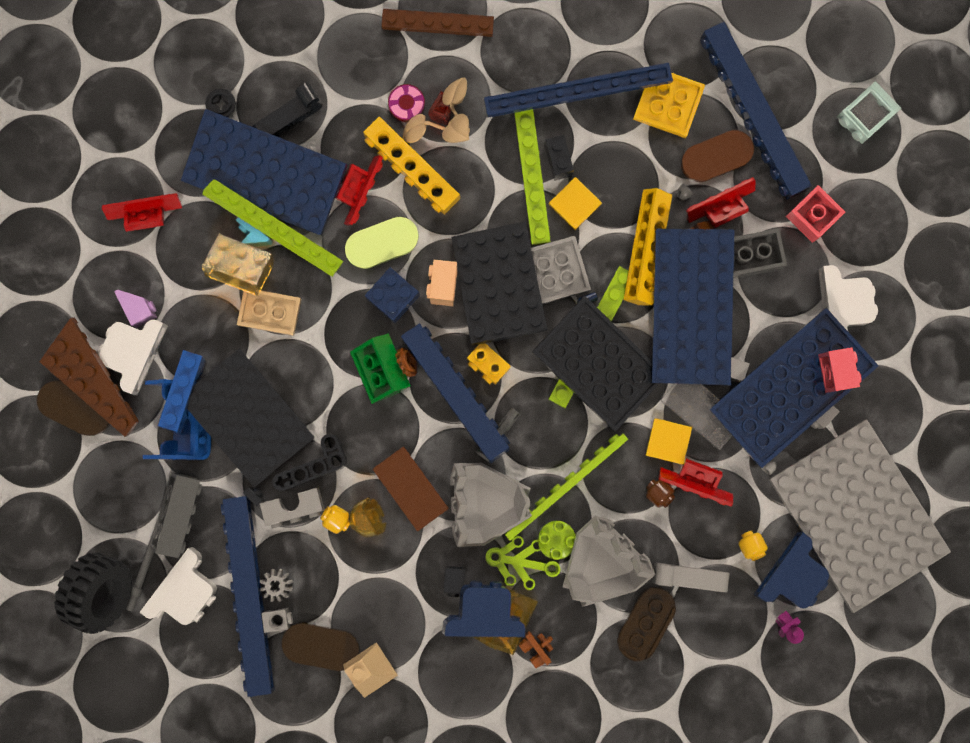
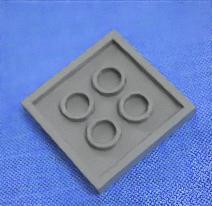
M575 236L531 248L542 304L591 291Z

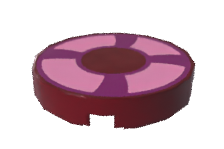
M403 84L391 91L388 97V107L395 119L407 122L415 115L423 114L425 98L417 87L411 84Z

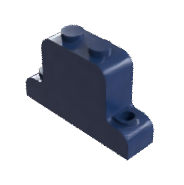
M803 532L796 533L754 592L756 597L766 602H774L781 595L794 606L803 609L815 604L817 601L816 596L829 583L827 581L829 579V572L809 556V552L813 548V542L809 536Z
M470 581V584L462 586L460 590L459 614L449 615L444 619L442 633L445 636L525 637V625L520 621L519 616H510L511 593L502 585V582L491 581L490 585H485L481 581Z

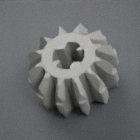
M271 569V575L269 573L264 574L267 580H260V583L265 585V587L260 588V591H267L263 596L264 598L271 595L270 602H274L276 597L278 602H281L283 597H289L287 591H293V587L288 586V584L293 583V579L287 581L286 578L290 574L286 573L282 576L283 569H279L278 573H276L275 569ZM279 581V588L274 589V582Z

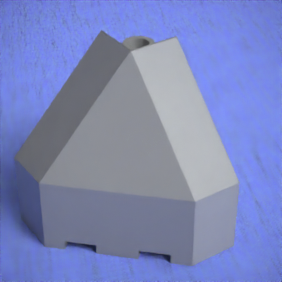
M454 463L450 476V486L454 485V497H451V513L455 515L456 524L452 525V534L457 547L485 546L532 516L529 510L530 499L528 497L531 488L483 463Z
M596 515L576 534L563 583V588L569 589L572 599L580 601L582 607L637 591L656 575L650 559L644 553L639 554L633 548L635 544L624 533L620 535L613 528L615 524L610 519Z

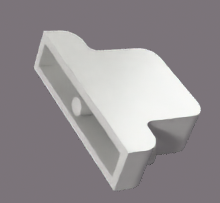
M833 265L823 266L818 269L823 309L827 308L847 331L848 327L866 325L875 320L878 314L877 305L874 303L875 287L872 286V282L868 278L842 279L839 269Z
M150 320L146 322L143 330H138L124 323L116 322L107 329L105 335L107 338L104 344L99 347L98 355L106 367L122 373L120 387L123 391L138 395L168 325L157 320Z
M193 547L185 551L140 611L142 615L149 619L154 617L159 619L166 612L183 625L194 621L197 623L203 617L204 612L202 611L206 606L209 607L216 599L214 595L217 592V587L215 583L197 570L202 563V556L199 551Z

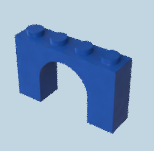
M183 350L158 423L159 427L179 434L183 433L188 418L186 415L188 401L197 379H201L206 364L203 356Z

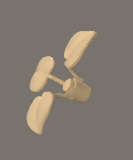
M464 77L454 81L443 93V103L447 106L450 105V109L455 115L449 121L448 126L443 127L433 122L425 121V115L418 114L412 117L406 124L403 131V140L407 143L417 142L423 137L426 125L443 130L442 137L446 142L458 143L470 140L469 119L465 114H458L454 108V105L460 104L466 95L467 79Z

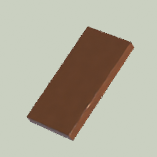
M404 446L373 468V471L417 532L449 509Z

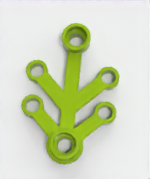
M515 536L510 543L501 549L497 547L490 548L485 556L486 562L490 566L499 569L505 578V584L508 586L515 585L516 577L509 573L504 563L511 564L527 590L534 589L535 581L528 576L523 567L545 571L550 577H555L560 573V566L555 561L542 563L525 559L535 551H540V548L534 549L533 544L538 542V540H533L529 547L514 557L507 556L506 554L515 547L520 548L523 546L524 540L521 536ZM516 538L521 539L522 542L520 545L514 544V540ZM494 553L499 555V559L496 561L491 558ZM550 565H554L556 567V570L554 572H550L548 570ZM510 576L514 578V582L511 584L507 583V578ZM528 580L533 582V586L530 588L526 586Z

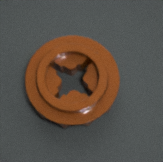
M404 347L398 349L396 362L399 364V368L402 369L403 374H406V376H415L418 366L414 355Z

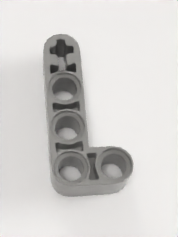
M654 563L653 569L656 574L652 577V583L718 592L728 591L729 572Z

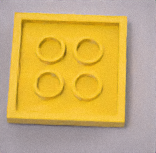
M671 73L672 83L644 88L633 120L686 138L705 84Z

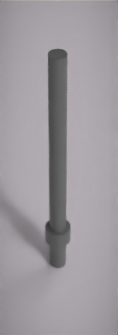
M155 527L135 584L132 586V590H130L131 596L126 606L128 611H134L137 599L141 597L143 591L142 585L154 554L150 545Z

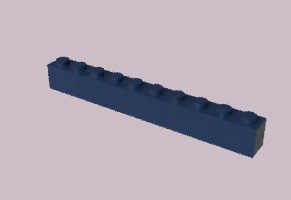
M725 22L705 30L701 36L702 47L705 50L707 49L710 62L713 66H716L719 79L725 83L727 94L730 98H733L736 111L742 115L745 128L748 131L750 130L753 136V143L756 147H759L762 160L768 164L770 174L777 181L781 195L785 196L786 200L807 191L812 185Z
M247 496L223 499V504H221V513L225 515L223 531L228 539L225 547L226 553L230 554L228 570L233 578L230 587L231 592L235 594L233 610L234 613H237L238 621L235 622L236 631L240 634L238 650L242 652L243 657L240 666L241 671L245 673L243 689L244 692H247V697L271 694L275 689L267 632L264 633L262 612H264L262 591H260V572L251 502Z

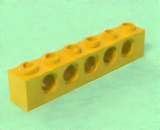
M378 117L363 132L365 136L364 141L371 148L375 147L379 151L378 155H381L384 161L388 160L391 162L392 169L398 174L401 172L405 176L404 180L411 187L414 185L419 190L418 194L424 200L429 199L432 202V208L439 213L441 211L445 215L460 200V194L381 117ZM382 138L389 139L388 143L384 145L380 144L379 141ZM395 151L402 152V155L398 158L392 156ZM414 164L416 167L414 170L409 171L406 169V166ZM421 177H427L429 178V181L425 184H422L419 182V179ZM438 189L443 193L441 196L435 197L432 195L434 190Z
M658 188L644 189L642 193L624 294L625 301L637 305H653L656 229L667 228L672 194Z

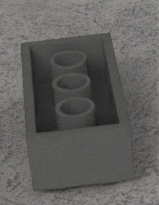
M779 228L734 237L733 279L781 270L787 266Z
M175 472L170 473L150 545L154 553L179 558L180 553H184L186 542H184L185 534L190 532V516L195 513L196 495L199 496L202 484H199L200 480Z

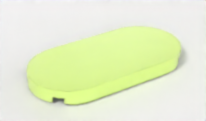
M395 217L355 232L346 242V256L354 266L368 269L406 255L416 247L419 238L417 227L407 218Z

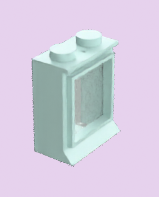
M875 81L848 105L837 118L839 123L852 133V137L863 144L894 116L901 107Z

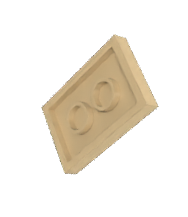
M244 288L237 325L294 336L302 299Z

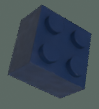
M391 267L365 294L366 299L393 323H396L420 296L419 292Z

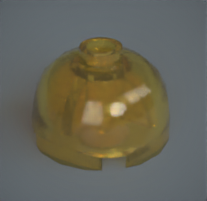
M367 497L353 506L349 523L351 528L363 537H374L383 534L386 529V522L382 523L381 517H384V513L375 499L370 500V497Z

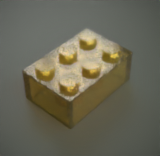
M219 234L202 267L205 276L258 296L274 263L271 253Z

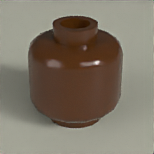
M652 480L646 487L648 490L646 498L657 508H666L675 499V490L666 482Z

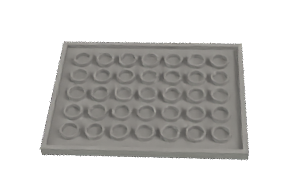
M867 419L768 479L800 531L812 539L813 552L822 566L828 570L830 579L852 613L860 610L951 553Z

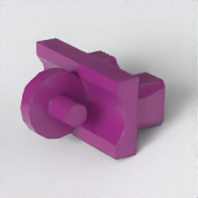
M787 611L777 617L775 622L780 627L778 633L781 638L786 635L790 643H800L804 638V633L798 627L801 623L798 617L793 619Z

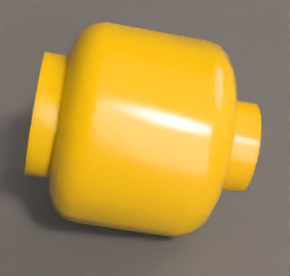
M337 505L327 506L320 517L322 526L335 534L340 533L342 530L346 531L350 525L348 520L349 513Z
M748 531L741 535L743 539L739 541L738 545L746 559L755 561L766 555L765 552L768 547L760 533Z

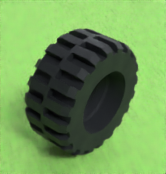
M93 552L78 558V561L70 565L69 570L64 572L63 579L59 581L57 585L59 587L58 591L55 592L56 601L54 602V607L58 618L63 623L81 632L95 634L106 630V627H111L114 621L119 619L121 612L127 606V601L130 600V590H132L133 584L129 568L123 562L103 553Z

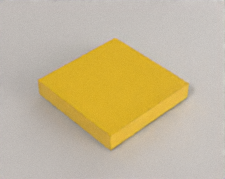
M576 177L549 202V205L574 230L602 204Z
M654 418L645 456L683 465L692 427Z

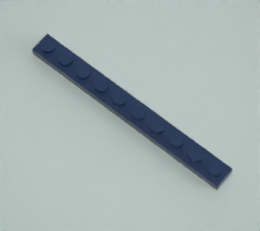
M669 63L488 96L484 97L487 118L670 84L673 78Z

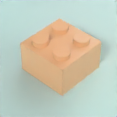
M434 260L433 265L429 266L428 276L431 284H427V298L430 299L431 304L454 306L457 262Z

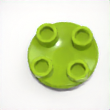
M551 521L540 530L538 545L545 556L560 560L572 553L576 536L574 530L567 523Z

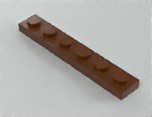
M383 9L381 27L383 30L493 37L494 16Z

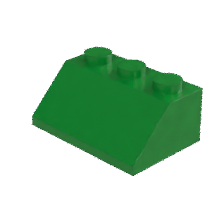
M389 334L373 337L350 351L371 404L411 387L406 374H403L402 369L399 368V364L396 362L397 352Z

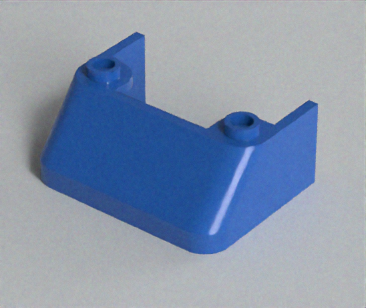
M147 380L145 385L162 386V397L166 400L173 380ZM186 409L188 418L183 433L173 432V440H167L161 444L159 455H143V459L205 460L211 452V436L189 410Z

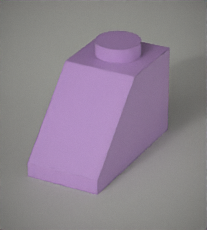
M114 291L131 326L137 328L157 318L155 314L157 310L152 301L149 302L143 297L124 291Z

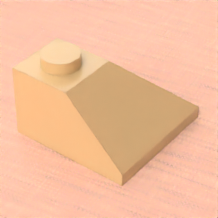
M377 642L343 664L345 673L364 698L398 676Z

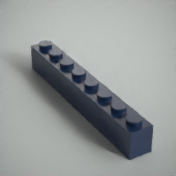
M419 323L401 336L403 342L491 464L509 451V440L504 434H499L496 430L499 428L493 418L489 420L486 416L488 411L484 405L476 402L474 398L477 396L470 387L468 389L463 384L465 379L460 372L455 373L452 368L454 364L450 358H445L442 355L443 349L437 341L434 343L430 338L432 334L426 326L423 328Z

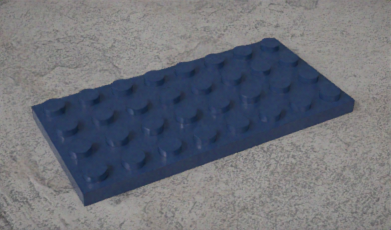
M205 109L181 181L204 190L215 179L273 217L322 235L347 164Z
M656 229L652 383L731 385L735 230Z
M824 308L714 404L709 411L760 468H763L853 389L825 393L818 354L852 347L853 351L857 354L856 368L861 374V381L879 365L827 308Z

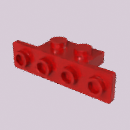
M381 155L374 156L368 171L350 164L335 199L351 207L345 219V225H353V223L355 224L360 216L358 212L367 201L368 197L366 195L375 183L374 177L376 173L382 168L383 157Z
M753 177L744 180L740 184L727 188L715 196L692 205L686 210L687 221L691 223L706 215L714 228L749 212V208L742 197L755 191L756 180Z
M177 193L102 205V210L107 220L124 218L126 232L164 226V211L182 208V203Z
M687 458L679 474L662 467L660 468L659 480L669 485L677 486L683 491L696 493L702 498L717 501L721 505H733V494L717 488L723 476L722 471Z

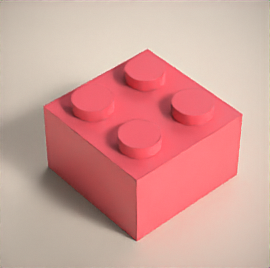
M818 185L786 217L813 243L845 211Z
M852 347L818 354L825 393L860 387L861 374L857 371V354L853 351Z

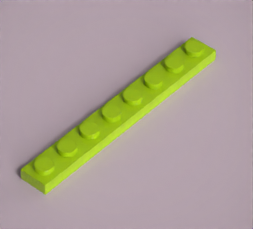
M533 109L516 112L514 115L531 245H543L551 243L534 112Z
M213 179L203 190L202 195L333 277L343 263L341 259L217 180Z
M621 266L618 267L597 307L610 321L614 318L624 299L629 271ZM559 379L548 400L566 408L573 392Z
M615 434L608 440L610 444L606 448L601 446L593 453L595 457L589 461L587 458L579 465L581 469L578 472L574 473L572 471L564 478L566 480L564 484L554 486L550 490L552 493L550 496L540 498L535 503L537 507L530 511L532 516L505 533L506 537L512 540L623 445L628 438L624 434L620 436Z

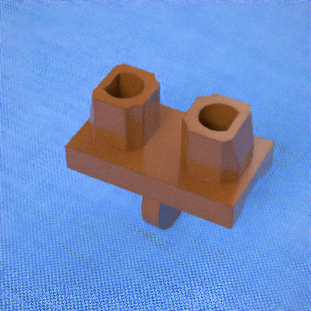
M528 631L525 633V638L519 643V647L524 653L534 647L537 653L530 658V661L535 668L543 664H550L552 661L543 648L545 647L548 652L552 651L553 648L550 642L553 638L551 636L545 638L540 633L537 637L541 642L538 643L532 633Z

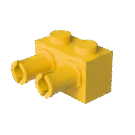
M486 343L479 344L467 357L469 361L468 366L475 372L479 370L483 374L482 378L488 384L493 383L496 385L511 368Z

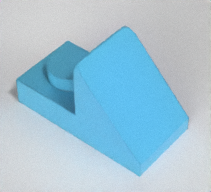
M239 217L236 219L240 224L238 228L247 235L241 242L244 248L269 246L273 243L270 238Z

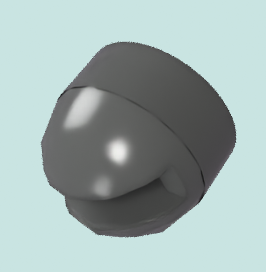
M682 184L676 193L677 197L681 200H687L693 195L692 191L685 184Z

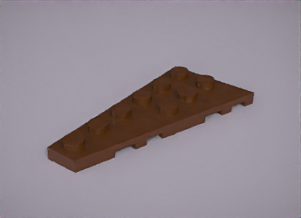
M72 317L39 362L124 437L129 436L139 423V420L128 402L124 401L120 395V389L117 384L114 385L109 377L110 373L99 355L86 340L88 338L84 332H81L76 318Z

